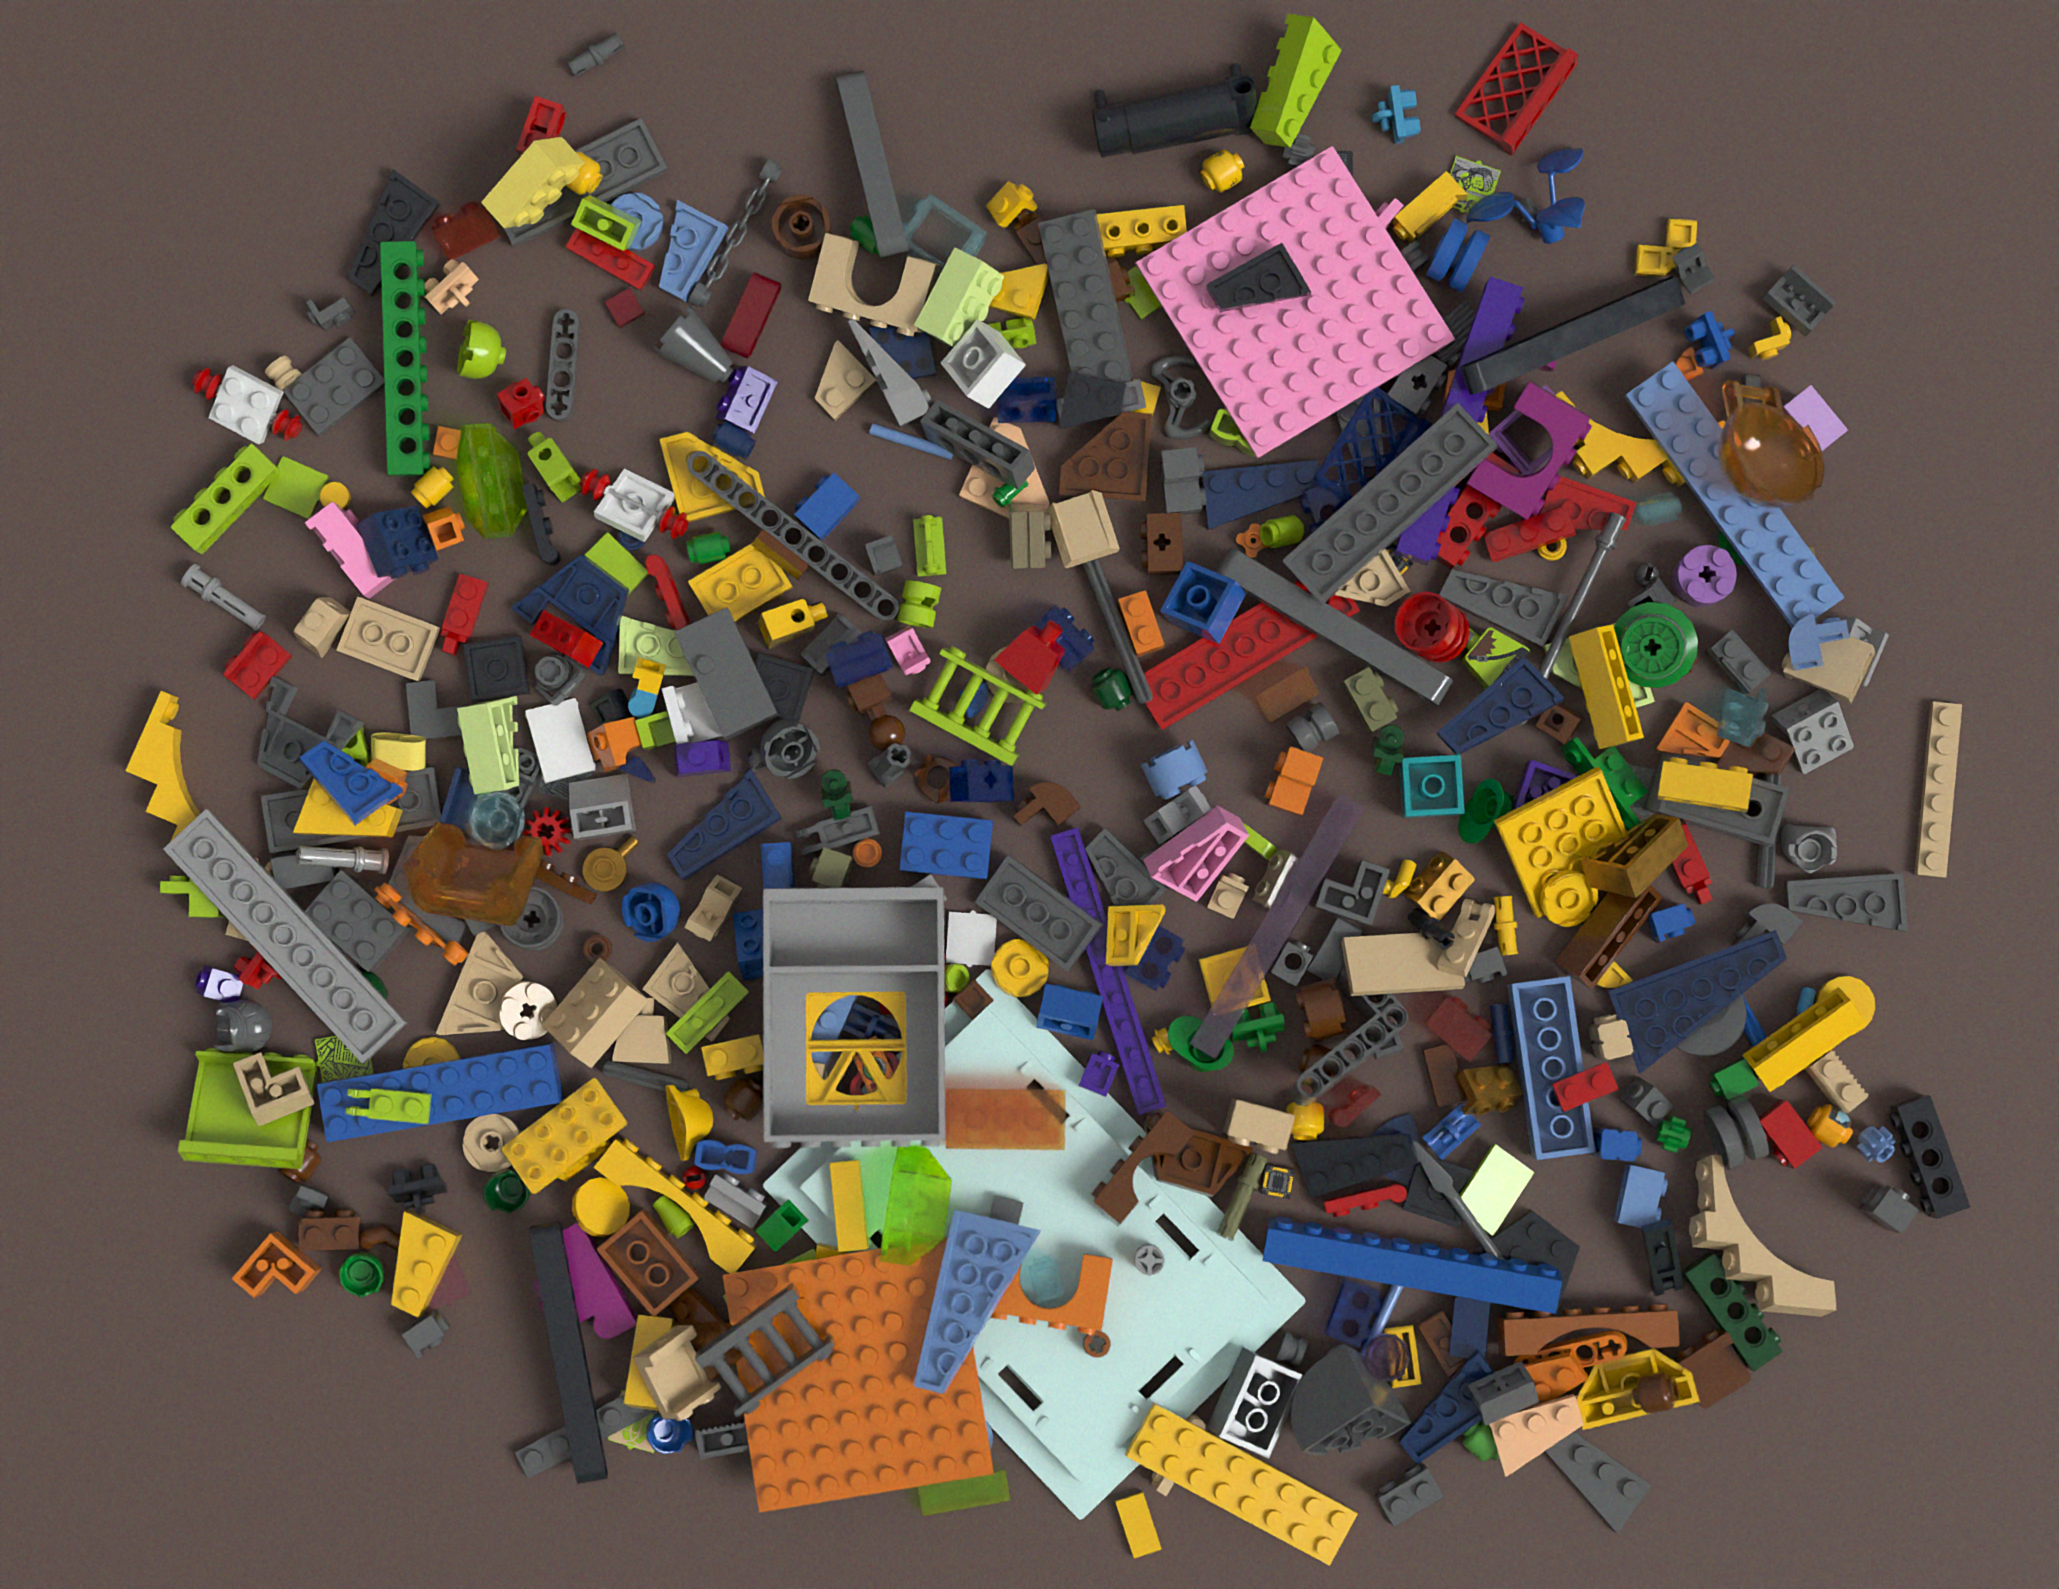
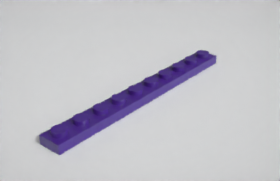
M1077 827L1052 835L1050 838L1070 900L1103 924L1085 949L1100 996H1103L1102 1002L1138 1115L1166 1107L1122 966H1109L1106 964L1108 921L1079 829Z

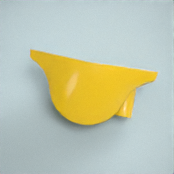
M665 1085L674 1139L680 1159L685 1161L689 1159L694 1146L710 1132L713 1125V1113L708 1103L699 1098V1092L696 1088L680 1092L673 1085Z

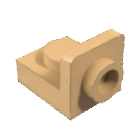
M1230 872L1228 877L1221 875L1207 908L1234 919L1249 888L1244 885L1245 879Z

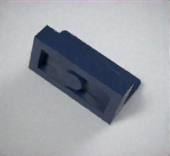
M456 766L440 823L473 832L485 793L474 795L473 786L469 781L470 771Z
M1459 1296L1455 1298L1449 1351L1451 1356L1469 1358L1478 1349L1482 1356L1486 1358L1492 1302Z

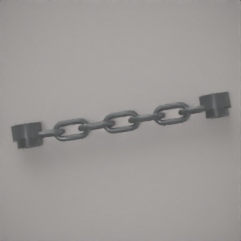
M770 157L758 177L764 181L761 188H755L751 192L745 203L746 214L742 221H737L732 225L726 236L728 246L723 254H718L714 257L707 270L709 278L707 283L704 285L698 282L688 300L692 305L696 307L700 305L703 308L706 306L712 295V292L708 290L711 283L722 277L729 264L728 253L731 248H736L741 244L748 231L746 222L749 216L758 213L767 197L765 188L769 181L775 184L783 168L779 167V163ZM756 193L757 197H761L762 195V198L755 210H753V205L749 207V204L751 203ZM739 225L738 230L743 229L740 237L738 238L737 242L735 243V238H732L731 241L730 238L734 233L736 227ZM718 259H720V263L725 261L717 276L716 271H713L711 274Z

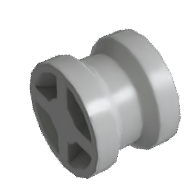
M1142 1245L1135 1252L1134 1256L1137 1269L1145 1275H1155L1164 1266V1255L1156 1245Z

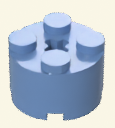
M1193 739L1186 741L1187 748L1184 745L1181 747L1177 745L1150 758L1152 764L1149 766L1146 762L1140 764L1155 796H1161L1165 800L1180 793L1178 787L1185 784L1192 787L1206 780L1204 774L1208 770Z

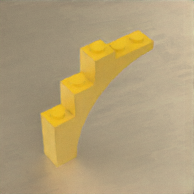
M1563 391L1556 394L1557 397L1576 407ZM1590 419L1588 423L1592 427L1583 441L1578 438L1574 446L1578 444L1580 449L1573 456V466L1581 476L1585 474L1588 479L1617 460L1619 463L1617 466L1618 470L1626 480L1630 478L1632 483L1645 476L1660 464L1664 467L1662 470L1664 476L1671 484L1675 482L1677 487L1685 483V480L1656 440L1638 439L1616 433ZM1724 420L1718 423L1735 447L1741 444Z

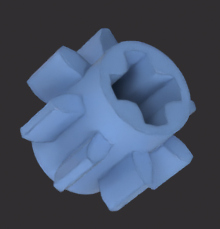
M1871 1126L1863 1130L1859 1135L1858 1142L1860 1144L1857 1148L1868 1162L1872 1161L1873 1158L1878 1162H1883L1893 1154L1894 1146L1892 1144L1895 1143V1140L1892 1138L1893 1135L1884 1126L1879 1130Z

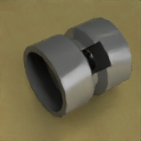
M1321 702L1307 709L1304 717L1297 715L1285 723V727L1297 747L1308 753L1319 746L1320 740L1326 742L1339 734L1334 720Z

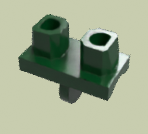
M1394 724L1386 725L1380 730L1378 737L1374 736L1372 751L1373 756H1375L1373 762L1375 772L1392 775L1395 762L1402 763L1404 756L1402 745L1404 734L1399 726Z
M830 769L823 774L821 779L824 808L831 807L834 821L851 817L849 803L853 801L851 783L846 780L843 772L837 769Z

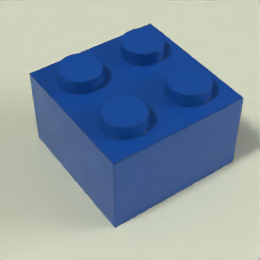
M1187 561L1160 612L1172 625L1219 644L1246 593L1236 580Z

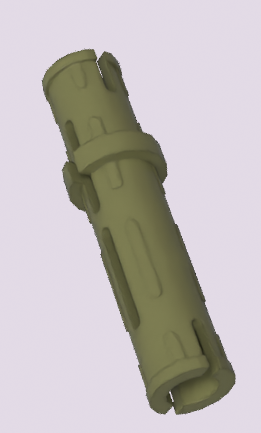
M1250 1153L1242 1175L1237 1177L1236 1182L1238 1185L1219 1229L1216 1231L1217 1235L1225 1239L1228 1237L1230 1241H1234V1236L1253 1192L1257 1191L1260 1186L1258 1181L1265 1164L1268 1162L1266 1158L1260 1155L1256 1156L1255 1153Z

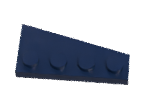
M752 769L744 775V778L735 787L733 786L725 794L726 797L715 808H712L705 815V818L697 827L692 828L667 854L683 881L782 819Z
M1478 1349L1399 1437V1442L1416 1464H1419L1482 1420L1479 1409L1474 1407L1468 1385L1495 1373V1371Z

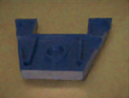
M582 554L551 576L541 586L531 591L521 601L515 603L511 609L529 623L534 624L549 602H552L593 633L596 639L603 642L589 667L602 676L607 671L629 588Z

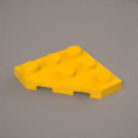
M684 432L660 439L679 515L685 512L687 514L686 520L689 522L737 510L689 472L687 460L692 453L697 451L708 453L765 497L760 475L756 470L747 467L719 449L703 442L691 433ZM698 457L693 463L694 470L698 473L705 472L709 467L708 459ZM721 475L716 482L717 488L721 491L731 488V477L729 475ZM748 492L741 495L739 501L741 507L754 505L755 496Z

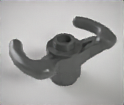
M1174 354L1163 357L1152 364L1151 376L1154 380L1161 383L1165 390L1170 412L1168 420L1164 424L1166 435L1171 439L1183 440L1203 434L1212 426L1213 421L1211 418H1205L1190 428L1182 429L1179 427L1184 410L1191 407L1195 400L1194 383L1182 377L1176 378L1166 371L1168 367L1174 365L1195 367L1198 365L1197 361L1193 356L1186 354ZM1175 410H1179L1178 415L1175 418Z

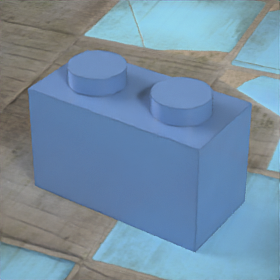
M1625 1164L1613 1221L1639 1228L1643 1225L1660 1221L1661 1208L1658 1207L1660 1196L1665 1195L1668 1183L1667 1179H1664L1665 1173Z

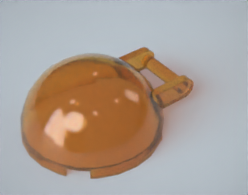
M1727 380L1723 385L1722 393L1728 419L1720 433L1718 457L1721 471L1728 484L1743 499L1766 508H1790L1812 499L1815 490L1823 484L1825 466L1820 444L1809 424L1802 427L1792 415L1784 414L1778 388L1768 386L1763 389L1740 385L1735 380ZM1742 397L1762 400L1763 403H1743Z

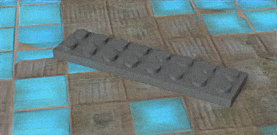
M1457 403L1282 560L1283 564L1323 605L1497 449V443Z

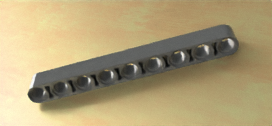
M697 451L689 456L687 467L693 476L772 535L870 613L884 621L892 620L897 616L899 605L893 596L704 451ZM698 457H705L709 462L708 469L703 473L696 472L693 467V463ZM721 475H729L732 479V486L726 491L719 490L716 485L717 479ZM747 492L752 493L755 496L754 506L749 509L742 508L739 502L741 495ZM769 510L775 511L779 517L777 524L772 527H767L763 523V515ZM792 528L799 529L802 534L801 541L795 545H791L786 541V533ZM820 546L824 549L825 557L821 562L814 563L809 559V551L812 547ZM844 564L847 567L848 575L844 580L839 581L833 578L832 568L835 565ZM859 582H867L871 586V593L867 598H859L855 594V586ZM888 599L893 602L894 611L891 615L882 616L878 612L877 608L881 600Z
M1234 548L1228 550L1216 570V573L1236 580L1245 593L1435 706H1439L1453 682L1451 678L1330 605L1326 603L1321 605L1310 593Z

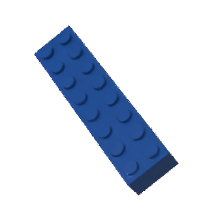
M554 1042L324 1081L317 1084L326 1142L555 1104L564 1100ZM349 1088L367 1090L380 1088L431 1093L429 1123L370 1119L368 1116L345 1114L346 1107L359 1106L361 1108H369L370 1098H352L347 1096V1091Z

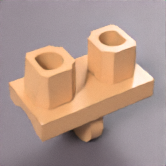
M451 259L443 268V271L448 275L440 283L435 278H430L425 283V293L427 294L425 298L440 314L444 313L449 307H455L459 302L467 307L470 302L465 296L473 290L471 287L479 280L464 262L460 264Z

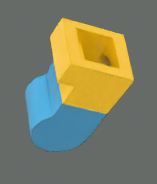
M638 657L632 677L640 679L638 687L631 693L628 703L629 711L633 716L645 718L653 712L666 668L665 664Z

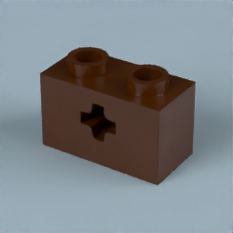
M1182 513L1146 514V522H1140L1141 539H1146L1147 550H1141L1142 568H1147V575L1180 574L1183 570ZM1158 538H1164V543H1169L1164 551H1159V546L1154 545V543L1158 542Z

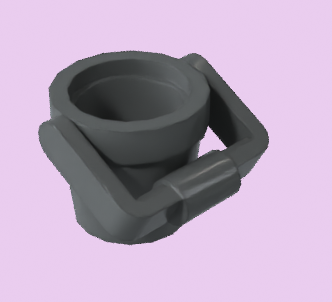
M554 654L548 655L539 660L535 667L534 675L538 684L534 687L551 704L557 706L579 686L578 684L585 678L586 672L573 659L565 655L563 657ZM572 666H574L577 669V672L574 675L572 671ZM543 689H545V690L548 691V692H554V693L557 692V693H556L553 697H551V696H550L547 692H545Z

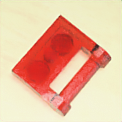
M1358 1085L1348 1095L1351 1100L1342 1108H1333L1329 1112L1330 1122L1340 1127L1348 1126L1381 1095L1380 1092L1373 1085Z

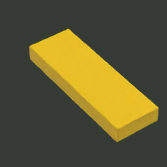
M860 1159L831 1162L829 1166L838 1252L869 1249Z

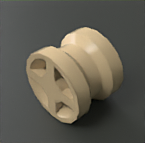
M287 355L276 359L264 372L269 379H273L276 382L275 387L281 391L302 375L298 369H294L291 366V360Z

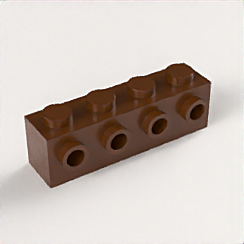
M1651 884L1637 898L1608 892L1596 906V909L1587 921L1579 928L1568 946L1562 950L1555 963L1569 976L1592 990L1663 897Z

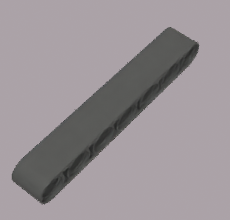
M859 71L836 77L880 258L909 251L865 72Z

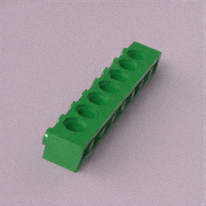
M416 241L380 242L387 473L389 477H422L425 474V470L430 469V453L425 452L424 441H429V423H424L423 412H428L429 409L428 394H423V383L428 382L427 365H422V354L427 353L426 336H421V325H426L425 307H420V296H425L424 278H419V267H424L423 249H418ZM401 266H407L411 269L410 276L405 280H400L395 275L396 270ZM402 295H408L412 298L411 305L406 309L398 308L396 305L397 299ZM402 324H410L413 327L412 334L407 338H401L397 334V330ZM403 353H411L414 357L413 363L408 367H402L398 363V359ZM407 381L412 382L415 387L414 392L409 396L401 395L399 393L400 385ZM407 410L413 411L415 413L414 422L410 425H403L400 422L401 414ZM407 439H412L416 442V449L411 454H404L401 451V445Z

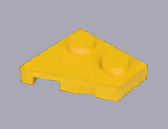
M1047 264L1000 273L1004 276L1002 287L999 293L993 297L988 308L1035 320L1049 278Z
M1162 904L1108 906L1106 964L1109 966L1138 965L1166 912V907Z

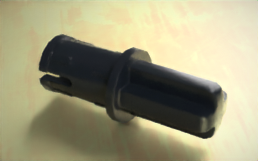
M1414 908L1412 913L1408 914V920L1420 930L1422 937L1431 939L1441 949H1448L1452 946L1454 941L1451 939H1455V936L1442 927L1440 920L1435 917H1429L1419 908Z

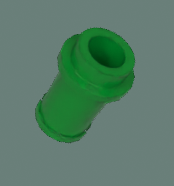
M1026 480L1019 490L1004 483L1000 488L996 487L993 489L994 493L991 497L1001 508H1004L1006 505L1010 506L1012 504L1011 500L1027 487L1029 483Z

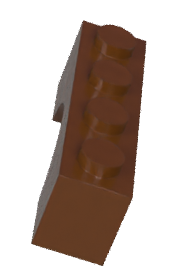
M1168 1110L1163 1115L1158 1112L1147 1124V1127L1151 1129L1144 1138L1138 1135L1128 1149L1132 1152L1125 1161L1120 1158L1109 1171L1113 1176L1108 1183L1105 1184L1101 1181L1091 1193L1095 1198L1091 1205L1117 1227L1121 1225L1139 1202L1133 1188V1176L1138 1164L1145 1158L1155 1155L1174 1158L1195 1133Z

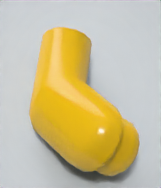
M1407 859L1403 860L1396 880L1392 882L1387 879L1382 894L1388 895V898H1396L1411 883L1416 863Z

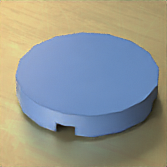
M642 193L624 194L610 204L642 220L632 245L628 250H643L652 246L659 239L663 230V215L659 205L651 197Z

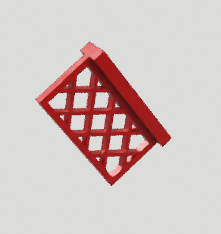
M1520 22L1458 108L1455 117L1501 145L1502 150L1512 156L1578 65V53L1570 48L1565 50ZM1523 33L1532 39L1534 47L1517 50L1516 41ZM1551 50L1559 55L1554 63L1541 65L1539 52ZM1535 53L1537 66L1521 69L1519 56ZM1515 57L1517 70L1501 73L1499 67L1501 61ZM1548 70V71L1546 72V74L1544 75V77H1543V72H1542V71ZM1539 72L1540 82L1538 85L1525 88L1522 75ZM1519 76L1521 89L1504 92L1502 79ZM1498 80L1501 93L1484 96V85L1487 82ZM1531 93V95L1527 99L1526 94ZM1522 95L1524 104L1521 109L1508 111L1506 98ZM1502 99L1504 112L1488 115L1485 102ZM1482 103L1483 117L1471 118L1465 114L1470 105ZM1515 116V117L1513 118V120L1511 121V123H1510V118H1509V117ZM1506 118L1507 128L1501 136L1491 130L1489 121Z

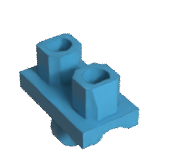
M1399 85L1390 86V92H1388L1390 110L1387 109L1386 101L1379 102V112L1372 114L1371 117L1372 122L1381 123L1383 132L1390 130L1389 121H1392L1395 144L1404 143L1405 138L1418 135L1421 131L1418 116L1404 118L1403 109L1416 108L1415 90H1400Z

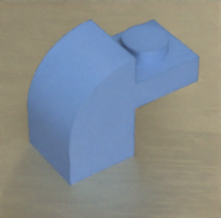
M1814 614L1799 620L1789 635V651L1794 671L1824 666L1820 643L1850 638L1846 620L1829 618L1823 620V624L1817 625Z

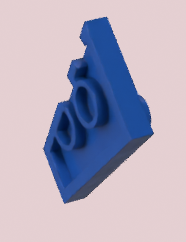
M322 741L299 757L302 765L354 826L402 793L401 786L394 782L390 783L380 777L379 773L365 768L355 762L354 758L325 741Z

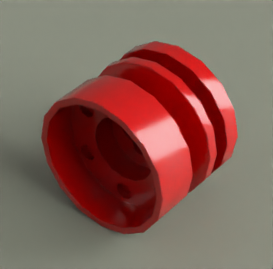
M1428 591L1415 593L1407 598L1399 607L1394 620L1395 633L1399 641L1425 660L1434 663L1448 662L1457 657L1466 647L1470 635L1469 622L1465 614L1439 594Z

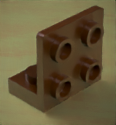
M335 1208V1214H324L323 1209H305V1215H298V1251L359 1249V1223H361V1216L359 1213H354L353 1208Z

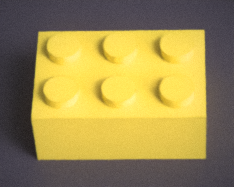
M562 137L534 141L481 203L503 228L520 227L528 223L535 224L543 217L545 207L548 204L554 203L562 195L560 190L579 176L580 172L578 170L585 162Z

